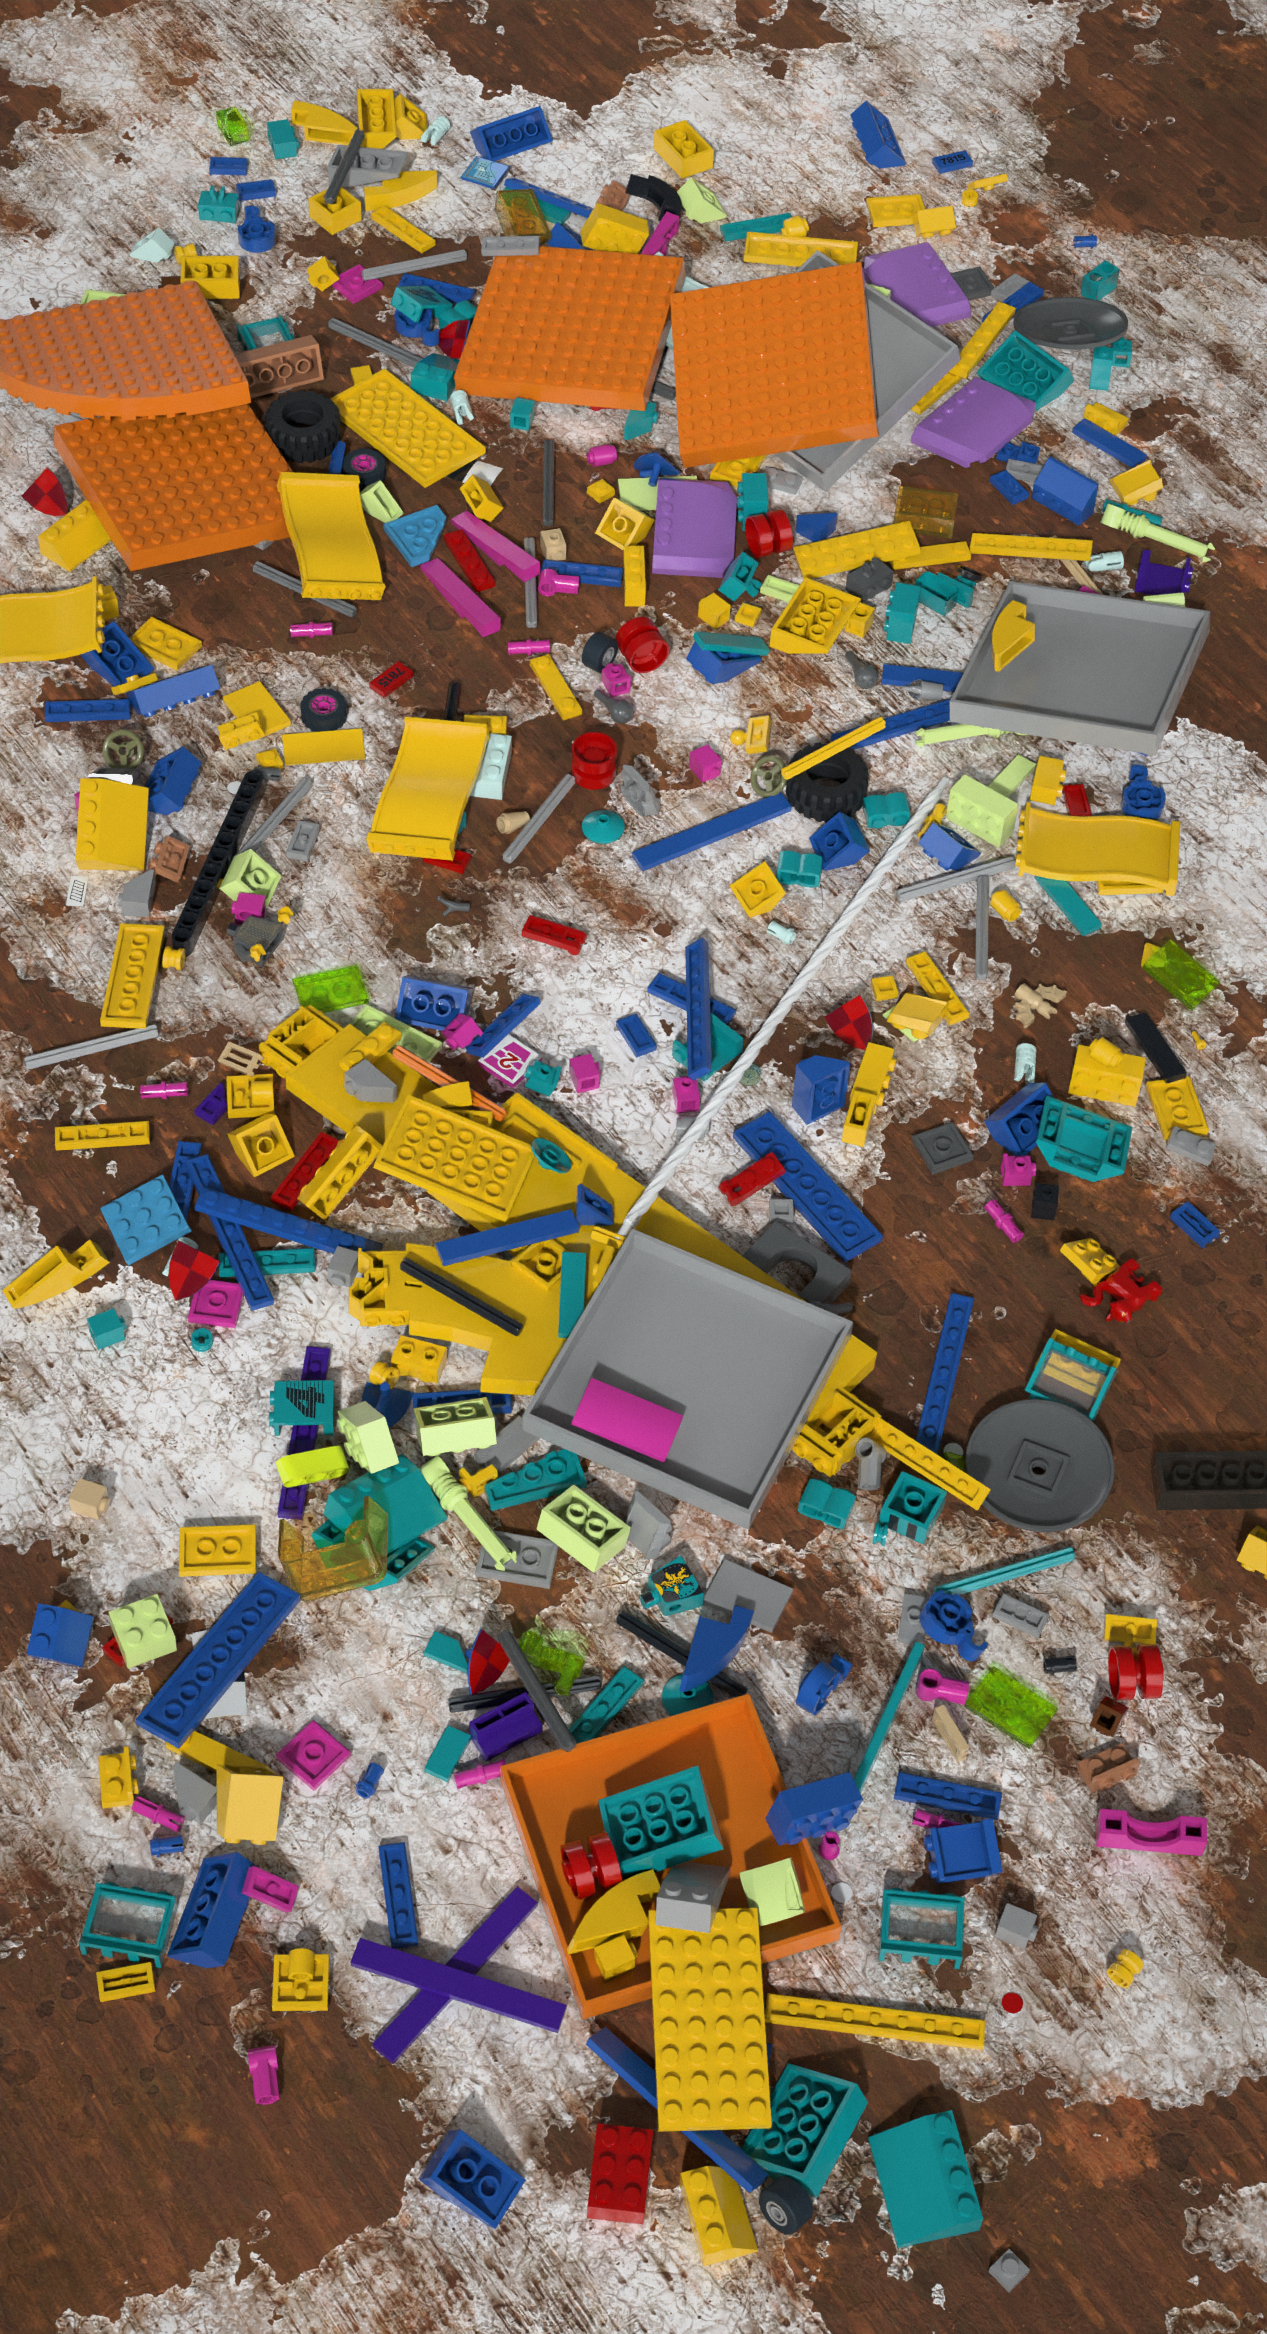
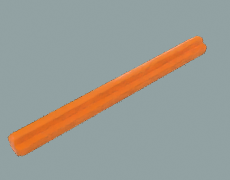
M397 1045L393 1049L392 1056L438 1085L443 1087L460 1083V1081L404 1047ZM470 1088L472 1105L481 1111H493L492 1118L499 1122L506 1118V1109Z

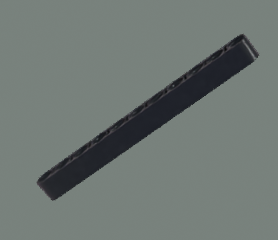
M251 770L244 775L172 932L173 949L184 948L185 957L191 955L220 893L221 882L230 867L233 857L239 851L264 796V777L260 771Z

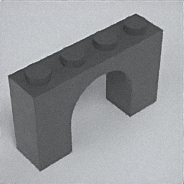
M777 1221L743 1254L745 1259L767 1274L775 1265L784 1261H798L807 1265L813 1271L815 1277L798 1295L807 1303L820 1301V1303L832 1304L850 1284L852 1270L844 1263H839L830 1257L827 1252L816 1248L806 1238H801L792 1232L789 1227L781 1225Z

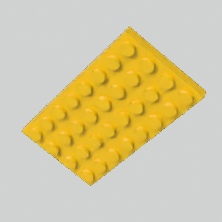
M385 368L330 398L337 405L340 419L344 424L424 488L486 453L484 445Z
M718 1909L710 1933L656 1925V1910H649L648 1926L658 2132L771 2128L758 1909Z

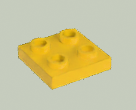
M273 1074L253 1075V1077L248 1075L227 1076L228 1118L261 1117L265 1114L275 1115Z
M1091 1238L1065 1243L1060 1249L1094 1286L1105 1281L1109 1275L1116 1272L1120 1267L1116 1263V1259L1100 1248V1244Z
M299 1948L291 1950L288 1955H274L272 2010L328 2011L329 1954H314L309 1949Z

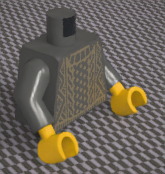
M288 906L282 907L278 914L272 917L257 918L249 916L242 925L234 922L229 924L227 934L233 936L234 950L242 962L252 961L260 967L265 965L284 939L283 923L289 924V917L294 914Z

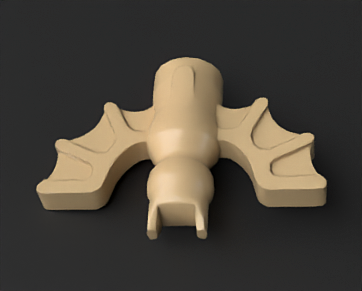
M1025 983L1022 984L1015 992V999L1019 1001V1003L1015 1002L1014 1008L1018 1011L1016 1020L1022 1022L1023 1028L1031 1025L1034 1022L1035 1016L1030 1009L1037 1010L1039 1014L1049 1020L1050 1014H1057V1010L1047 1001H1043V999L1059 1003L1066 997L1067 991L1058 989L1056 985L1044 987L1039 984L1036 990H1032Z

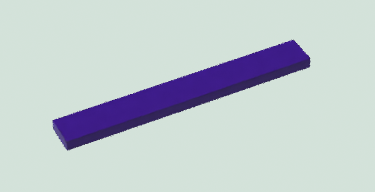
M306 1347L301 1381L327 1380L331 1348ZM293 1425L288 1455L315 1450L319 1425ZM282 1484L277 1512L278 1518L303 1520L309 1484L288 1488Z
M517 1886L445 1965L476 1975L537 1908L538 1902ZM422 1989L372 2044L373 2048L394 2064L453 1999Z
M363 1938L359 1939L350 1962L352 1967L555 2033H559L567 2010L566 2004Z

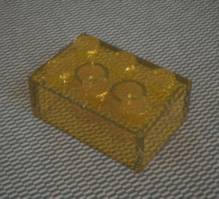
M899 486L893 524L910 521L915 534L952 539L958 493Z

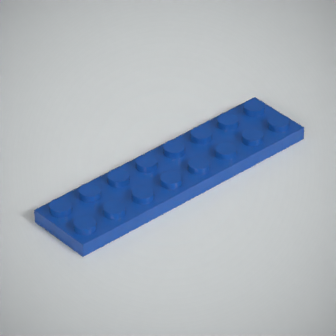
M770 1111L733 1132V1139L755 1163L773 1152L786 1173L772 1182L787 1199H793V1206L844 1263L882 1242L883 1235Z
M258 1572L136 1718V1725L180 1749L301 1601L300 1594Z

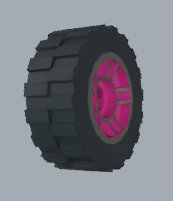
M365 448L356 449L344 457L342 472L343 475H359V489L364 490L368 485L381 480L382 483L385 481L386 461L383 455L377 451Z
M326 688L314 689V691L304 695L303 700H301L302 723L311 731H334L346 723L347 702L340 692Z

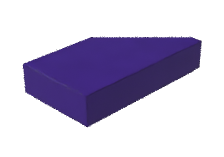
M221 1082L194 1110L196 1116L212 1125L227 1111L224 1085Z

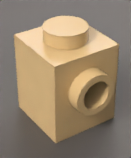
M561 529L541 531L540 547L545 560H566V543Z
M81 1478L78 1479L69 1496L71 1511L99 1520L102 1513L108 1510L111 1501L108 1496L107 1487L97 1481L90 1482Z

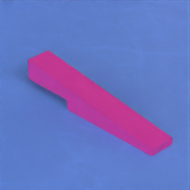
M666 211L641 254L655 255L659 251L665 256L667 254V244L679 232V216Z
M467 510L451 519V523L458 530L462 529L467 538L499 566L504 564L524 583L540 574V561Z
M439 558L420 565V569L461 618L466 617L482 637L501 630V618Z

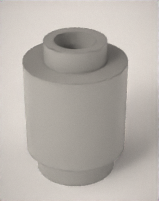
M697 1116L677 1118L676 1137L683 1138ZM709 1125L698 1139H704V1135H709Z

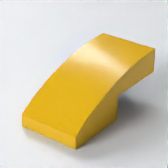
M469 1081L432 1090L423 1095V1101L443 1109L471 1106L472 1097Z

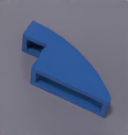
M735 1605L730 1624L699 1617L679 1691L686 1692L707 1682L732 1661L746 1639L754 1610Z

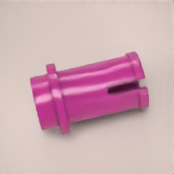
M829 1831L822 1837V1843L819 1845L818 1852L825 1860H834L839 1855L840 1848L838 1844L840 1838L837 1833Z

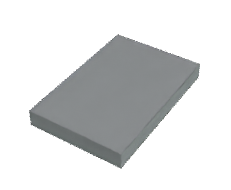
M97 768L89 774V778L133 784L140 778V770L137 768Z
M493 1530L511 1553L514 1551L517 1553V1562L515 1563L510 1559L503 1564L505 1571L497 1570L494 1566L497 1563L481 1545L475 1576L550 1589L559 1546L549 1539Z
M724 1559L703 1599V1603L731 1616L735 1605L754 1610L751 1624L773 1633L794 1589Z

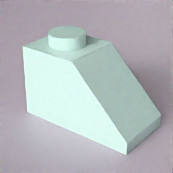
M158 227L138 241L129 255L132 258L157 263L161 259L166 260L172 254L171 249L175 243Z

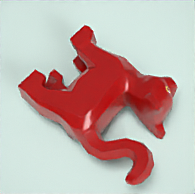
M1131 1258L1123 1263L1116 1272L1109 1275L1105 1281L1098 1283L1093 1288V1298L1083 1293L1079 1297L1084 1305L1094 1307L1101 1303L1103 1300L1102 1291H1106L1117 1301L1110 1303L1111 1310L1105 1321L1108 1322L1114 1319L1117 1322L1128 1324L1132 1321V1314L1141 1310L1146 1301L1151 1300L1154 1302L1158 1300L1163 1288L1156 1281L1139 1287L1143 1283L1144 1278L1134 1276L1133 1270L1136 1271L1140 1265Z

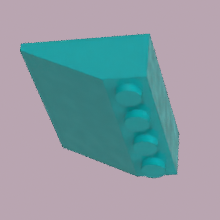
M1015 330L976 372L982 379L1036 402V410L1034 412L1061 396L1074 382L1073 376L1067 367Z
M403 1453L397 1456L398 1464L372 1474L368 1472L329 1493L323 1513L373 1562L447 1520L445 1512L421 1471Z
M699 1766L598 1800L604 1829L614 1847L622 1881L639 1873L652 1869L654 1872H658L724 1849L719 1826Z
M788 2063L770 2095L771 2128L752 2129L741 2149L769 2174L768 2177L774 2180L779 2177H789L799 2183L808 2195L818 2198L868 2101L856 2083Z
M952 2110L926 2115L868 2137L897 2248L980 2231L983 2216Z

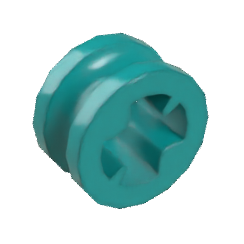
M205 1328L193 1331L191 1334L192 1348L198 1352H205L211 1349L213 1345L212 1333ZM204 1337L205 1343H199V1338Z
M876 1522L872 1544L880 1543L881 1546L885 1547L889 1524L881 1526L879 1522Z

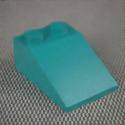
M432 353L418 361L411 372V389L417 394L447 402L456 387L454 375L459 360Z

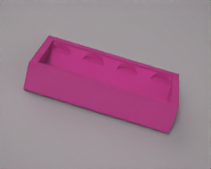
M591 1378L571 1424L664 1463L684 1416Z

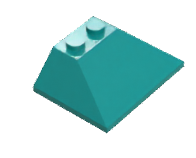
M1046 1095L1036 1143L1050 1167L1078 1176L1081 1179L1096 1182L1122 1175L1125 1172L1132 1127Z
M329 1519L312 1533V1538L326 1567L368 1591L398 1583L435 1550L434 1546L419 1538H415L373 1562Z

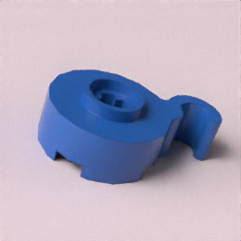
M249 205L245 207L244 223L238 226L239 245L246 251L261 253L268 251L276 243L274 224L272 221H263V217H260V210L256 206Z
M396 309L394 323L395 329L399 334L409 338L421 337L422 343L426 346L439 344V329L431 331V309H423L418 323H415Z
M1142 765L1131 766L1129 780L1134 781L1130 783L1129 787L1124 789L1121 809L1126 816L1157 820L1163 813L1166 794L1161 787L1158 789L1156 786L1151 785V781L1147 780L1148 770Z
M938 1591L932 1594L920 1610L919 1619L926 1634L942 1644L957 1645L958 1653L965 1660L976 1661L988 1647L986 1642H983L980 1646L972 1642L971 1638L975 1634L971 1618L973 1611L967 1601L960 1595L955 1593L952 1596L944 1594V1591Z
M836 1653L830 1664L825 1661L818 1663L802 1680L799 1686L796 1705L816 1716L828 1703L825 1700L831 1690L835 1691L837 1686L842 1684L847 1678L853 1664Z

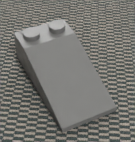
M337 145L327 166L329 183L332 181L348 147L347 145ZM360 147L341 187H351L398 178L408 157V152Z
M684 1862L673 1866L663 1880L657 1895L656 1925L710 1933L731 1868L694 1862Z

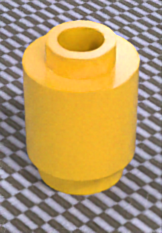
M1006 890L996 891L991 896L990 906L1004 920L1012 922L1022 913L1020 904Z
M1101 1037L1099 1040L1097 1038L1094 1039L1089 1047L1091 1051L1090 1056L1107 1068L1115 1069L1124 1057L1121 1049L1104 1037Z

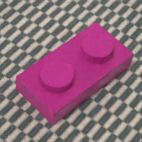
M252 1866L248 1869L241 1893L288 1913L292 1912L299 1886L256 1866Z

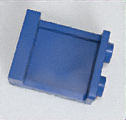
M993 1818L971 1824L943 1828L933 1827L926 1831L927 1835H924L923 1838L926 1852L930 1851L931 1862L928 1863L930 1877L935 1878V1884L997 1876L1003 1872Z

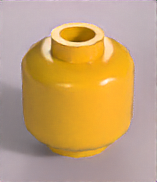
M795 215L783 221L781 233L782 235L807 237L809 226L805 217L801 218V216Z

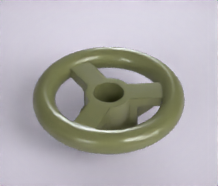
M119 729L113 731L103 743V757L111 768H136L143 759L144 747L142 741L130 730ZM118 736H128L132 739L130 742H122L120 744L112 740ZM135 746H137L136 759L128 765V759L135 755ZM109 747L117 751V754L120 756L121 765L116 764L111 759ZM123 747L127 749L126 754L122 752Z
M768 755L760 758L753 766L750 781L753 790L759 796L765 798L776 796L784 789L787 780L781 775V769L786 767L782 759L777 756ZM767 762L777 764L771 770L764 771L759 769ZM757 775L763 777V780L766 782V791L758 786Z

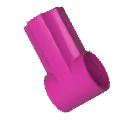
M545 569L540 573L538 591L543 596H552L556 592L578 594V576L558 575L552 569Z
M926 1669L920 1674L915 1693L923 1701L939 1699L965 1705L969 1682L941 1676L937 1670ZM924 1683L931 1684L933 1687L926 1686Z
M275 2045L247 2049L250 2075L253 2076L256 2104H273L275 2101L280 2100L276 2074L278 2064Z

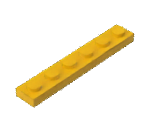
M998 302L960 352V361L949 373L967 379L1014 316L1016 308Z
M972 533L970 553L1091 561L1093 540Z
M883 1419L880 1420L879 1425L875 1427L869 1437L882 1445L888 1453L977 1511L991 1490Z

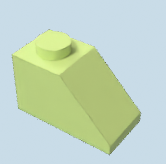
M381 480L368 485L360 492L361 504L367 514L385 523L396 520L403 514V511Z

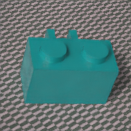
M211 185L210 191H201L198 202L199 220L236 223L240 210L239 194L225 193V186H221L220 192H216L213 185Z
M742 551L730 564L718 590L732 601H735L745 590L754 598L759 592L758 589L762 586L761 582L752 579L759 563Z

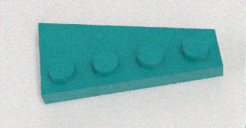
M562 1449L558 1452L553 1451L547 1454L546 1458L536 1463L532 1461L524 1465L522 1470L515 1473L510 1472L484 1485V1491L490 1510L494 1511L562 1494L573 1484L579 1489L587 1488V1481L578 1455Z

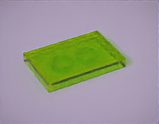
M1171 939L1142 966L1149 975L1191 1011L1220 984V981Z
M358 965L292 979L300 1007L311 1005L315 1009L327 1013L369 1003Z
M994 1666L964 1706L1029 1750L1058 1711L1056 1706Z

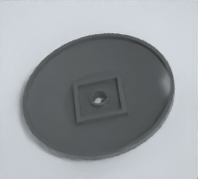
M1057 297L1035 301L1023 306L1016 312L1013 326L1015 331L1033 343L1056 349L1080 350L1104 346L1119 340L1128 330V318L1119 308L1102 301L1080 297Z
M1035 1399L1016 1401L1004 1405L991 1412L978 1424L967 1446L965 1459L966 1474L991 1489L982 1505L998 1519L1023 1530L1057 1532L1078 1526L1100 1510L1112 1488L1114 1459L1105 1436L1082 1413L1057 1402ZM1034 1467H1041L1045 1473L1037 1475L1032 1469Z

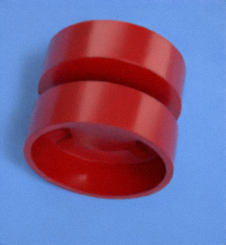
M782 509L766 512L765 516L757 514L746 518V539L749 549L755 558L770 556L772 552L778 554L792 549V529L789 519Z
M637 617L629 620L616 634L615 639L618 642V649L625 657L631 669L636 673H648L657 669L665 662L669 655L667 642L660 634L654 622L648 617Z
M588 732L575 739L572 745L571 775L575 777L574 781L576 784L590 790L603 789L612 784L616 777L617 746L615 741L610 736L600 732Z
M1156 1644L1137 1645L1135 1657L1129 1645L1110 1647L1108 1675L1113 1699L1115 1701L1133 1700L1136 1687L1141 1699L1161 1698L1164 1669L1158 1646Z
M605 1831L587 1837V1853L579 1840L560 1846L563 1873L576 1900L595 1895L594 1879H597L604 1892L622 1882L618 1859L612 1842Z

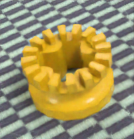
M965 190L962 193V205L969 206V208L976 206L978 203V193L974 190Z

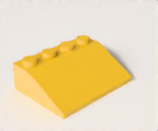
M805 577L772 627L769 646L788 654H828L861 602V598Z
M80 778L76 863L79 869L145 871L149 788L107 779Z

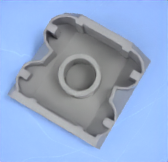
M624 764L621 771L624 784L621 785V793L626 802L642 817L658 815L661 806L650 784L633 766Z
M636 1491L633 1494L624 1519V1523L631 1527L628 1540L645 1555L644 1560L657 1559L659 1552L671 1543V1538L668 1534L672 1530L671 1520L639 1491Z

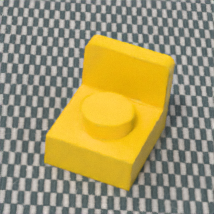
M491 1464L485 1469H479L471 1477L463 1467L459 1470L458 1483L464 1485L471 1497L475 1499L485 1493L484 1485L498 1479V1471Z

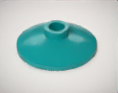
M609 810L593 811L582 821L583 834L595 843H612L618 840L625 830L623 819L615 812Z
M536 1138L532 1141V1152L538 1159L541 1167L558 1173L570 1171L572 1167L571 1161L561 1148L543 1138Z
M683 1674L670 1679L662 1691V1704L670 1716L713 1704V1691L707 1682L689 1690V1692L693 1693L690 1696H686L684 1692L679 1691Z

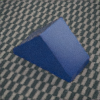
M837 513L797 515L796 533L812 542L825 540L836 530Z
M577 1185L575 1213L578 1225H612V1204L584 1185Z

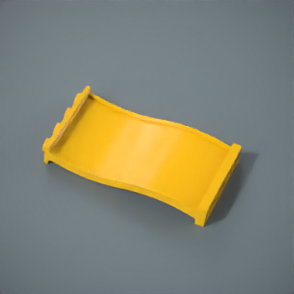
M280 473L277 490L280 492L284 519L298 560L302 582V598L381 600L386 586L382 581L377 552L363 514L359 492V475Z
M93 576L90 583L62 591L0 595V663L49 661L80 655L92 650H97L98 653L102 652V643H105L102 628L105 627L103 612H105L103 601L105 588L103 584L99 583L97 576Z
M405 717V727L399 751L381 793L371 831L368 832L366 841L372 853L453 861L455 856L454 847L462 815L476 783L487 741L490 740L487 724L478 722L470 723Z
M1026 802L1025 810H1021L1019 823H1023V825H1019L1018 837L1022 839H1018L1016 852H1020V854L1016 855L1015 867H1019L1018 876H1023L1025 872L1044 878L1064 881L1135 882L1166 890L1165 895L1174 896L1178 881L1180 821H1172L1171 824H1166L1151 819L1131 816H1066L1032 808L1031 802Z

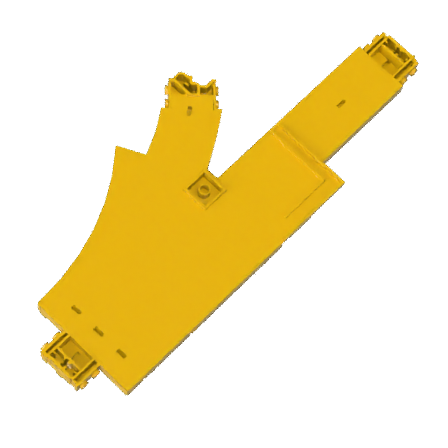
M311 1005L299 1007L298 1011L269 1032L268 1040L259 1044V1054L264 1057L261 1062L265 1066H270L276 1070L280 1077L286 1078L287 1090L344 1132L348 1133L357 1125L383 1146L399 1113V1107H402L407 1094L423 1100L424 1094L438 1087L406 1064L394 1058L387 1051L373 1066L397 1085L396 1101L393 1103L359 1101L355 1096L348 1094L344 1088L345 1072L347 1071L340 1068V1060L367 1036L351 1024L342 1028L339 1023L333 1022L322 1011L315 1009ZM515 1093L501 1105L502 1108L507 1110L506 1118L502 1122L492 1118V1129L530 1145L536 1138L551 1141L561 1148L570 1159L572 1166L570 1171L558 1173L550 1169H544L540 1166L535 1156L506 1222L427 1190L426 1192L482 1232L570 1209L576 1219L577 1185L582 1184L612 1204L613 1224L610 1226L579 1225L578 1233L507 1250L515 1256L510 1261L482 1256L443 1266L433 1246L406 1243V1251L363 1252L362 1248H358V1271L364 1275V1278H354V1283L349 1288L348 1309L349 1314L360 1321V1326L409 1325V1335L452 1341L488 1351L489 1353L481 1376L480 1392L534 1396L568 1339L558 1338L562 1252L586 1253L585 1310L592 1298L593 1281L595 1278L592 1276L594 1265L596 1262L600 1263L605 1246L607 1245L592 1239V1230L595 1226H599L618 1233L623 1226V1221L642 1196L646 1187L622 1170L617 1169L618 1164L525 1097ZM465 1106L449 1108L454 1110H469ZM658 1196L648 1211L641 1216L640 1222L635 1228L639 1232L803 1300ZM614 1248V1259L619 1252V1249ZM406 1257L410 1258L523 1323V1331L519 1336H514L400 1269L401 1262ZM852 1334L792 1447V1450L798 1457L805 1458L813 1464L816 1470L823 1472L829 1477L835 1476L845 1462L851 1461L856 1456L855 1447L858 1441L862 1438H869L881 1420V1415L874 1408L867 1406L856 1395L850 1393L874 1369L877 1357L875 1350Z

